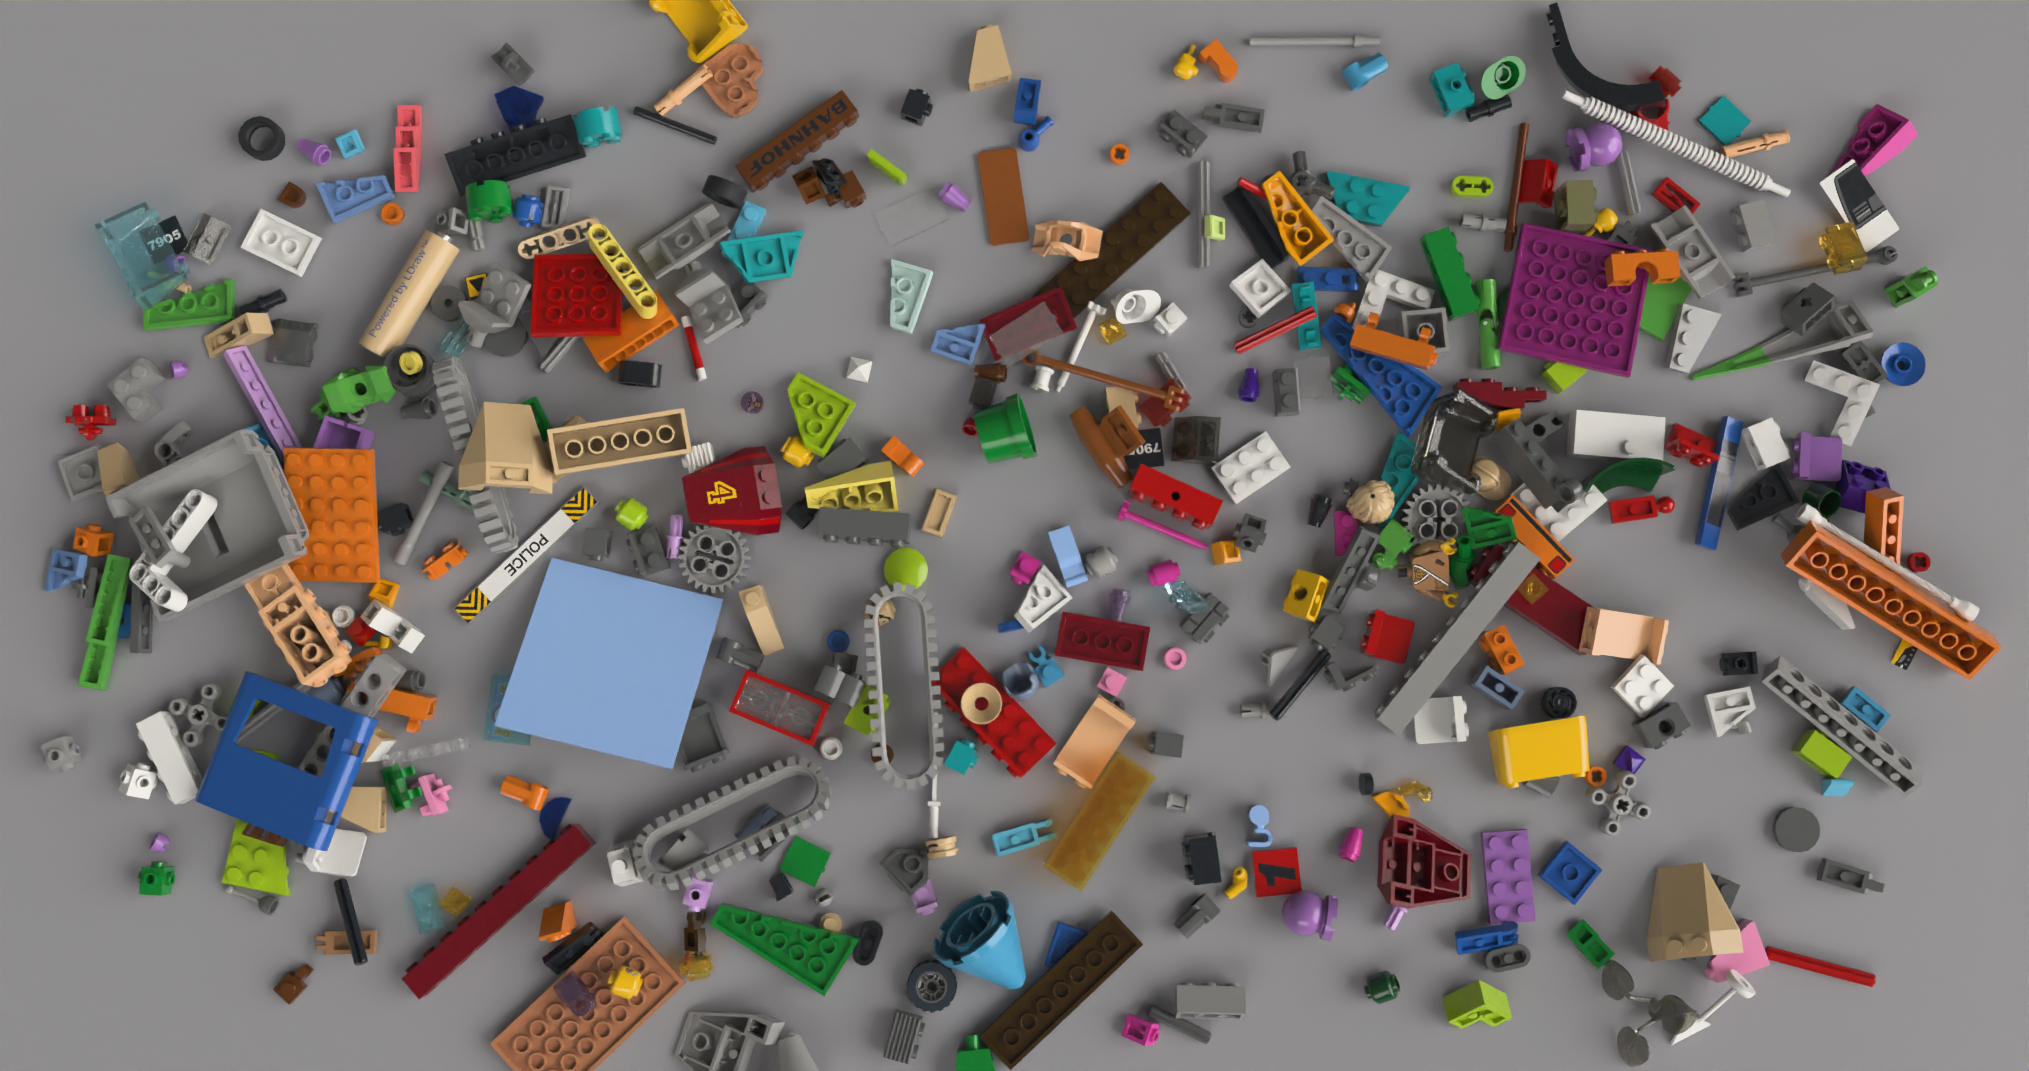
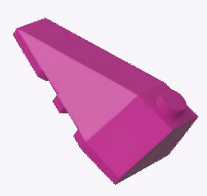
M1876 104L1860 121L1858 132L1854 138L1850 139L1846 154L1840 157L1832 173L1854 159L1864 176H1867L1902 152L1915 139L1918 134L1911 121Z

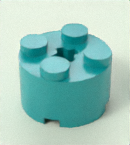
M609 106L610 111H604L603 107H595L580 111L579 117L574 114L573 119L579 143L586 145L587 148H596L600 146L599 142L608 141V144L620 142L622 131L617 108Z

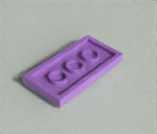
M1528 830L1480 832L1488 923L1536 921Z

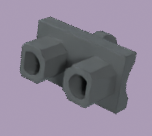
M507 42L497 53L491 56L518 86L524 84L535 72Z
M90 567L88 585H86L87 576L79 579L78 584H71V588L78 589L77 598H84L85 590H87L86 607L94 608L96 603L98 584H101L104 572L100 568Z

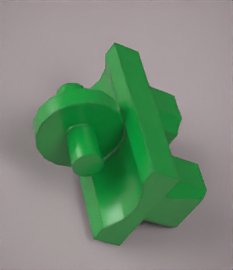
M1347 364L1343 367L1339 366L1329 379L1335 385L1334 389L1340 392L1337 399L1341 401L1345 396L1350 401L1355 400L1360 404L1369 395L1371 390L1360 380L1358 381L1352 376L1354 372Z

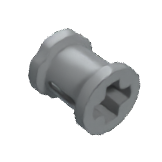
M1168 790L1165 810L1171 808L1188 814L1191 794H1175Z

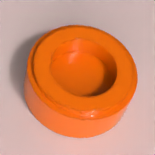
M390 202L382 207L380 215L382 220L388 225L396 226L403 221L405 213L398 204Z

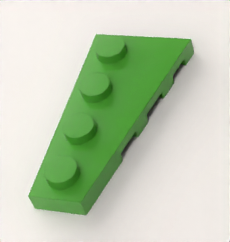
M229 278L224 280V283L208 285L201 291L195 293L188 292L183 294V297L174 300L170 298L144 307L143 328L146 331L231 322L235 319V281Z

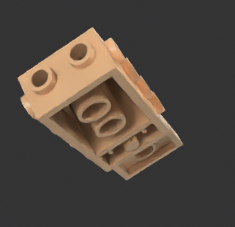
M288 564L245 584L246 589L260 609L258 613L263 619L264 626L273 635L275 644L283 651L287 663L293 667L296 677L301 684L314 688L323 686L328 682V678L344 671L347 665L352 662L349 656V648L346 644L340 642L337 637L339 633L332 621V614L317 606L314 593L310 589L302 587Z

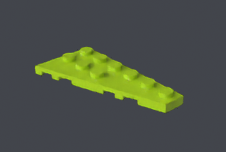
M253 749L257 753L279 761L278 753ZM237 819L222 883L290 896L291 892L290 887H288L287 877L289 869L286 866L285 854L287 852L286 844L283 847L243 835L242 832L248 823Z

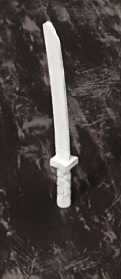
M934 723V729H938V723ZM938 737L935 738V743H938ZM933 764L935 770H937V765ZM937 775L933 779L932 801H928V807H930L929 838H938V807H941V802L936 801Z

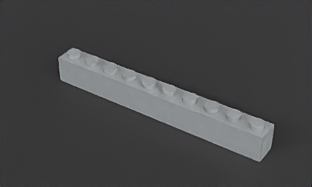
M1520 542L1509 543L1502 551L1504 556L1499 562L1496 560L1488 569L1490 572L1485 579L1481 578L1474 586L1476 591L1471 597L1466 596L1459 605L1461 607L1460 611L1456 615L1453 613L1445 623L1447 627L1444 631L1436 633L1431 640L1433 642L1432 646L1420 653L1417 658L1419 662L1416 666L1408 668L1403 675L1404 681L1400 685L1396 684L1389 693L1391 697L1386 703L1384 701L1381 702L1376 708L1375 712L1377 714L1375 718L1399 736L1541 559Z

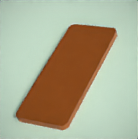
M1006 148L980 152L978 154V163L991 245L998 246L1028 241L1029 232L1016 149Z

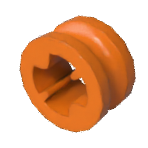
M1123 144L1114 145L1109 153L1111 162L1116 165L1125 164L1130 156L1128 147ZM1117 149H1119V152L1121 150L1125 152L1123 155L1124 159L1120 160V157L1118 159L1114 157Z
M1590 766V771L1585 772L1584 780L1590 786H1602L1607 780L1606 771L1599 766ZM1592 771L1599 772V781L1591 780L1593 778Z

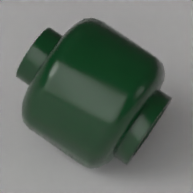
M1382 971L1368 976L1367 985L1364 986V989L1369 999L1372 998L1377 1004L1396 999L1400 991V985L1395 974L1391 975L1389 971Z

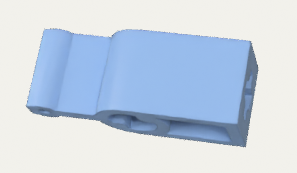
M1070 526L1048 532L1067 588L1088 581Z

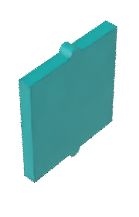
M1722 96L1713 106L1708 107L1709 111L1698 121L1724 146L1729 145L1736 137H1740L1741 132L1752 122L1725 96Z

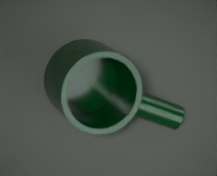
M1821 483L1810 485L1802 497V504L1807 503L1817 509L1820 515L1827 519L1828 522H1830V516L1838 511L1842 501L1841 494L1838 491Z

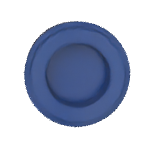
M835 630L828 636L827 644L834 652H844L850 645V638L846 632Z

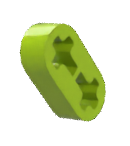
M1458 176L1450 185L1451 193L1459 198L1484 199L1494 189L1491 179L1480 176ZM1462 182L1463 186H1470V188L1466 187L1463 191H1460V188L1456 187V185ZM1481 183H1484V187L1488 189L1483 193L1480 188L1474 187H1479Z

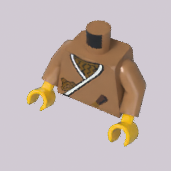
M1449 538L1446 542L1443 540H1426L1417 546L1413 552L1409 553V564L1396 566L1397 577H1410V584L1417 592L1431 599L1445 602L1448 607H1455L1458 603L1452 602L1451 597L1458 598L1459 594L1457 592L1447 594L1446 591H1450L1448 555L1453 554L1457 550V548H1451L1449 544H1454L1456 540L1454 538Z

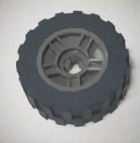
M935 959L933 961L925 960V962L917 964L911 971L907 981V994H909L910 1001L915 1004V1007L922 1009L924 1012L930 1011V1013L948 1007L951 1001H953L957 990L955 973L952 972L950 967L943 965ZM934 982L936 988L929 990L928 983Z

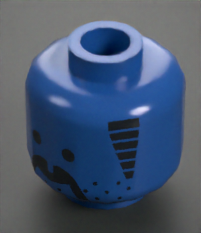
M522 194V197L516 198L513 218L519 221V225L532 228L533 224L541 222L544 204L539 201V197Z

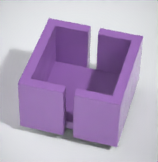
M325 415L313 448L370 449L376 433Z

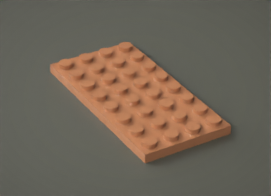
M624 916L496 1037L490 1045L513 1071H594L671 998L686 981L635 925ZM620 966H626L641 973L642 985L637 996L633 995L631 999H625L612 994L610 991L611 984L607 983L612 970L617 971Z

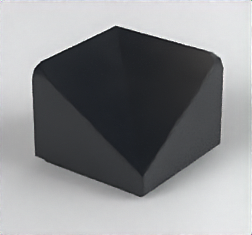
M783 872L769 880L776 893L777 902L794 892Z

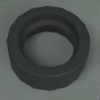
M263 116L252 117L245 121L238 134L242 149L253 158L261 161L272 160L279 156L286 143L285 134L281 127L271 119ZM260 127H269L274 133L271 145L264 150H255L250 142L252 134Z
M715 175L708 176L702 189L703 194L735 209L741 208L747 195L746 190L739 185Z

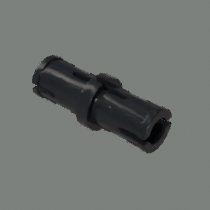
M1508 94L1496 100H1484L1480 105L1467 108L1465 110L1466 117L1469 122H1473L1482 117L1494 116V113L1511 108L1512 101Z
M280 288L268 295H260L250 303L239 306V310L242 315L245 313H266L274 306L287 302V297Z

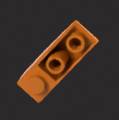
M571 900L543 910L538 937L539 941L547 939V943L560 940L572 934L571 930L578 927Z

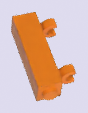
M1370 312L1366 326L1356 324L1350 342L1352 349L1429 371L1430 365L1435 366L1438 353H1435V346L1428 344L1432 333L1431 329L1422 327L1418 341L1376 329L1380 316L1373 312Z
M352 680L348 685L346 694L356 686L354 685L355 680ZM394 687L379 710L410 717L406 731L416 733L420 732L421 720L433 718L438 696ZM363 692L362 698L367 702V695Z

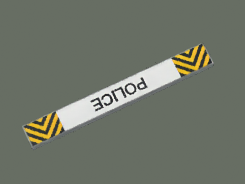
M585 486L582 487L453 609L468 625H471L594 510L600 502Z

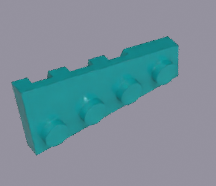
M1399 432L1396 433L1378 480H1383L1389 484L1391 491L1394 492L1395 502L1388 519L1381 523H1375L1382 530L1388 525L1435 458Z

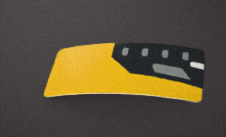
M1902 639L1891 663L1907 670L1918 648Z

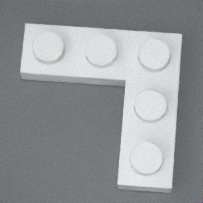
M1377 269L1371 280L1366 284L1352 328L1355 329L1356 324L1366 326L1370 312L1377 313L1380 316L1386 298L1418 310L1429 309L1435 290Z
M1814 360L1804 381L1848 397L1830 437L1840 438L1843 444L1852 446L1880 384Z
M1522 483L1510 494L1558 542L1607 501L1594 485L1581 498L1565 505L1558 512L1552 506L1545 510L1525 483Z

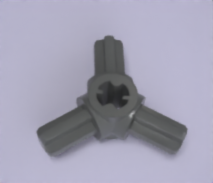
M1297 151L1293 153L1295 172L1292 173V180L1289 183L1300 197L1315 194L1329 200L1332 199L1335 188L1318 182L1317 177L1312 176V171L1308 170L1306 152ZM1303 179L1304 182H1307V186L1303 187L1301 185L1300 187L1299 182Z

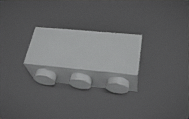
M1183 982L1176 986L1175 1018L1244 1020L1245 987L1239 986L1237 983H1228L1225 986H1216V983H1204L1203 986H1199L1191 982Z

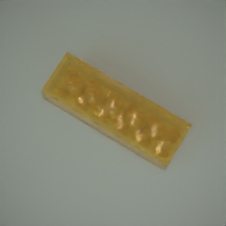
M1116 751L1043 863V866L1082 892L1156 776Z

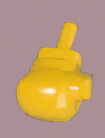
M1191 44L1187 54H1181L1173 68L1174 74L1184 80L1190 79L1191 76H1196L1199 70L1194 65L1196 59L1192 57L1196 48L1194 44Z
M1602 208L1598 213L1597 221L1584 235L1590 237L1596 231L1599 234L1603 231L1606 233L1612 232L1616 228L1615 224L1618 221V217L1610 208Z

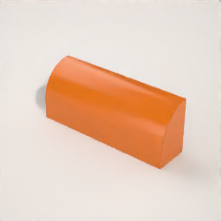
M657 290L654 291L657 297V313L653 318H642L634 307L631 306L622 312V336L583 337L595 360L606 373L618 366L620 361L629 359L680 325ZM645 303L643 306L649 307L651 304Z

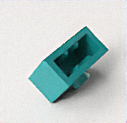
M1458 62L1436 70L1430 76V83L1445 118L1465 111L1475 102L1474 92L1466 83V73L1463 68H1460Z
M965 738L962 741L957 740L944 765L965 775L968 767L973 769L979 756L975 755L978 751L974 748L976 744Z

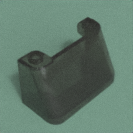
M1460 390L1435 398L1424 415L1411 464V473L1420 479L1465 494L1478 492L1481 478L1478 474L1471 473L1479 440L1494 431L1497 415Z

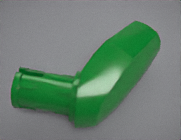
M1468 535L1458 537V549L1453 553L1449 565V572L1456 590L1470 586L1468 571L1474 562L1475 553L1471 549L1472 539Z

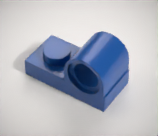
M1019 79L1014 123L1035 126L1041 80Z

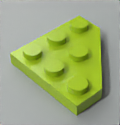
M798 372L787 388L789 402L804 448L824 458L854 410L856 402Z

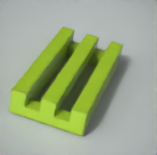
M872 148L867 153L868 162L900 186H903L907 181L906 174Z

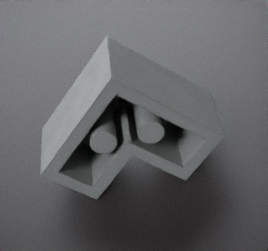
M141 357L108 383L107 386L133 419L146 423L162 410V407L150 392L167 378L153 361Z

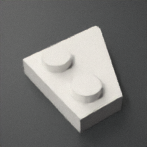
M1750 686L1703 696L1715 738L1721 737L1732 726L1740 722L1743 717L1756 709Z

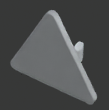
M1291 646L1277 651L1267 648L1262 652L1265 658L1261 660V663L1268 667V687H1272L1298 647Z

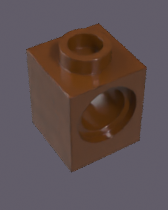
M812 166L792 176L806 205L826 195Z

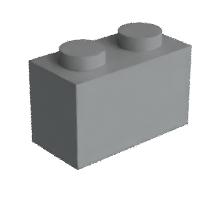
M1765 199L1741 204L1731 210V221L1736 226L1738 232L1737 241L1742 247L1743 252L1766 247L1777 241Z

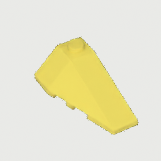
M891 461L868 464L805 487L808 508L820 509V507L898 512Z

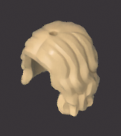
M1371 480L1366 485L1360 486L1348 498L1346 507L1354 519H1359L1364 524L1381 523L1387 520L1392 512L1395 503L1394 492L1391 491V487L1387 482Z

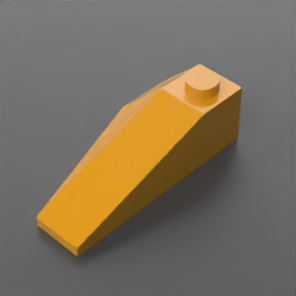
M1280 170L1262 184L1285 249L1299 267L1334 241L1330 233Z

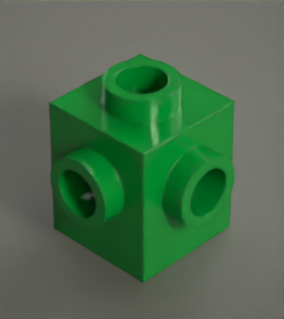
M152 861L151 865L143 866L138 875V882L140 884L139 894L158 896L171 894L172 886L176 879L174 866H166V862Z

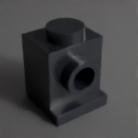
M1756 651L1722 653L1719 666L1720 670L1723 671V676L1758 674ZM1738 660H1740V667L1737 665Z

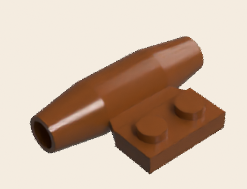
M1084 406L1071 413L1069 417L1075 430L1099 469L1118 489L1132 481L1133 477L1123 456L1131 454L1146 441L1122 406L1116 407L1103 417L1101 423Z

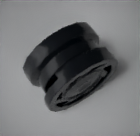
M1554 687L1545 692L1541 698V706L1546 715L1552 718H1566L1574 713L1577 707V700L1571 690L1564 687Z

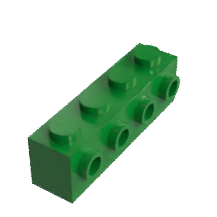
M1446 227L1423 235L1419 241L1443 306L1446 308L1449 322L1475 313L1479 309L1480 301L1477 294L1473 293L1471 288L1472 279L1470 274L1465 272L1463 266L1465 263L1464 257L1461 252L1458 253L1456 247L1457 239L1454 232H1451L1450 228Z

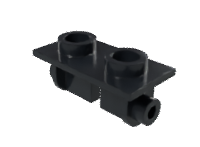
M827 158L813 160L812 164L817 170L816 174L826 185L828 193L834 196L838 195L841 184H847V180L833 160Z

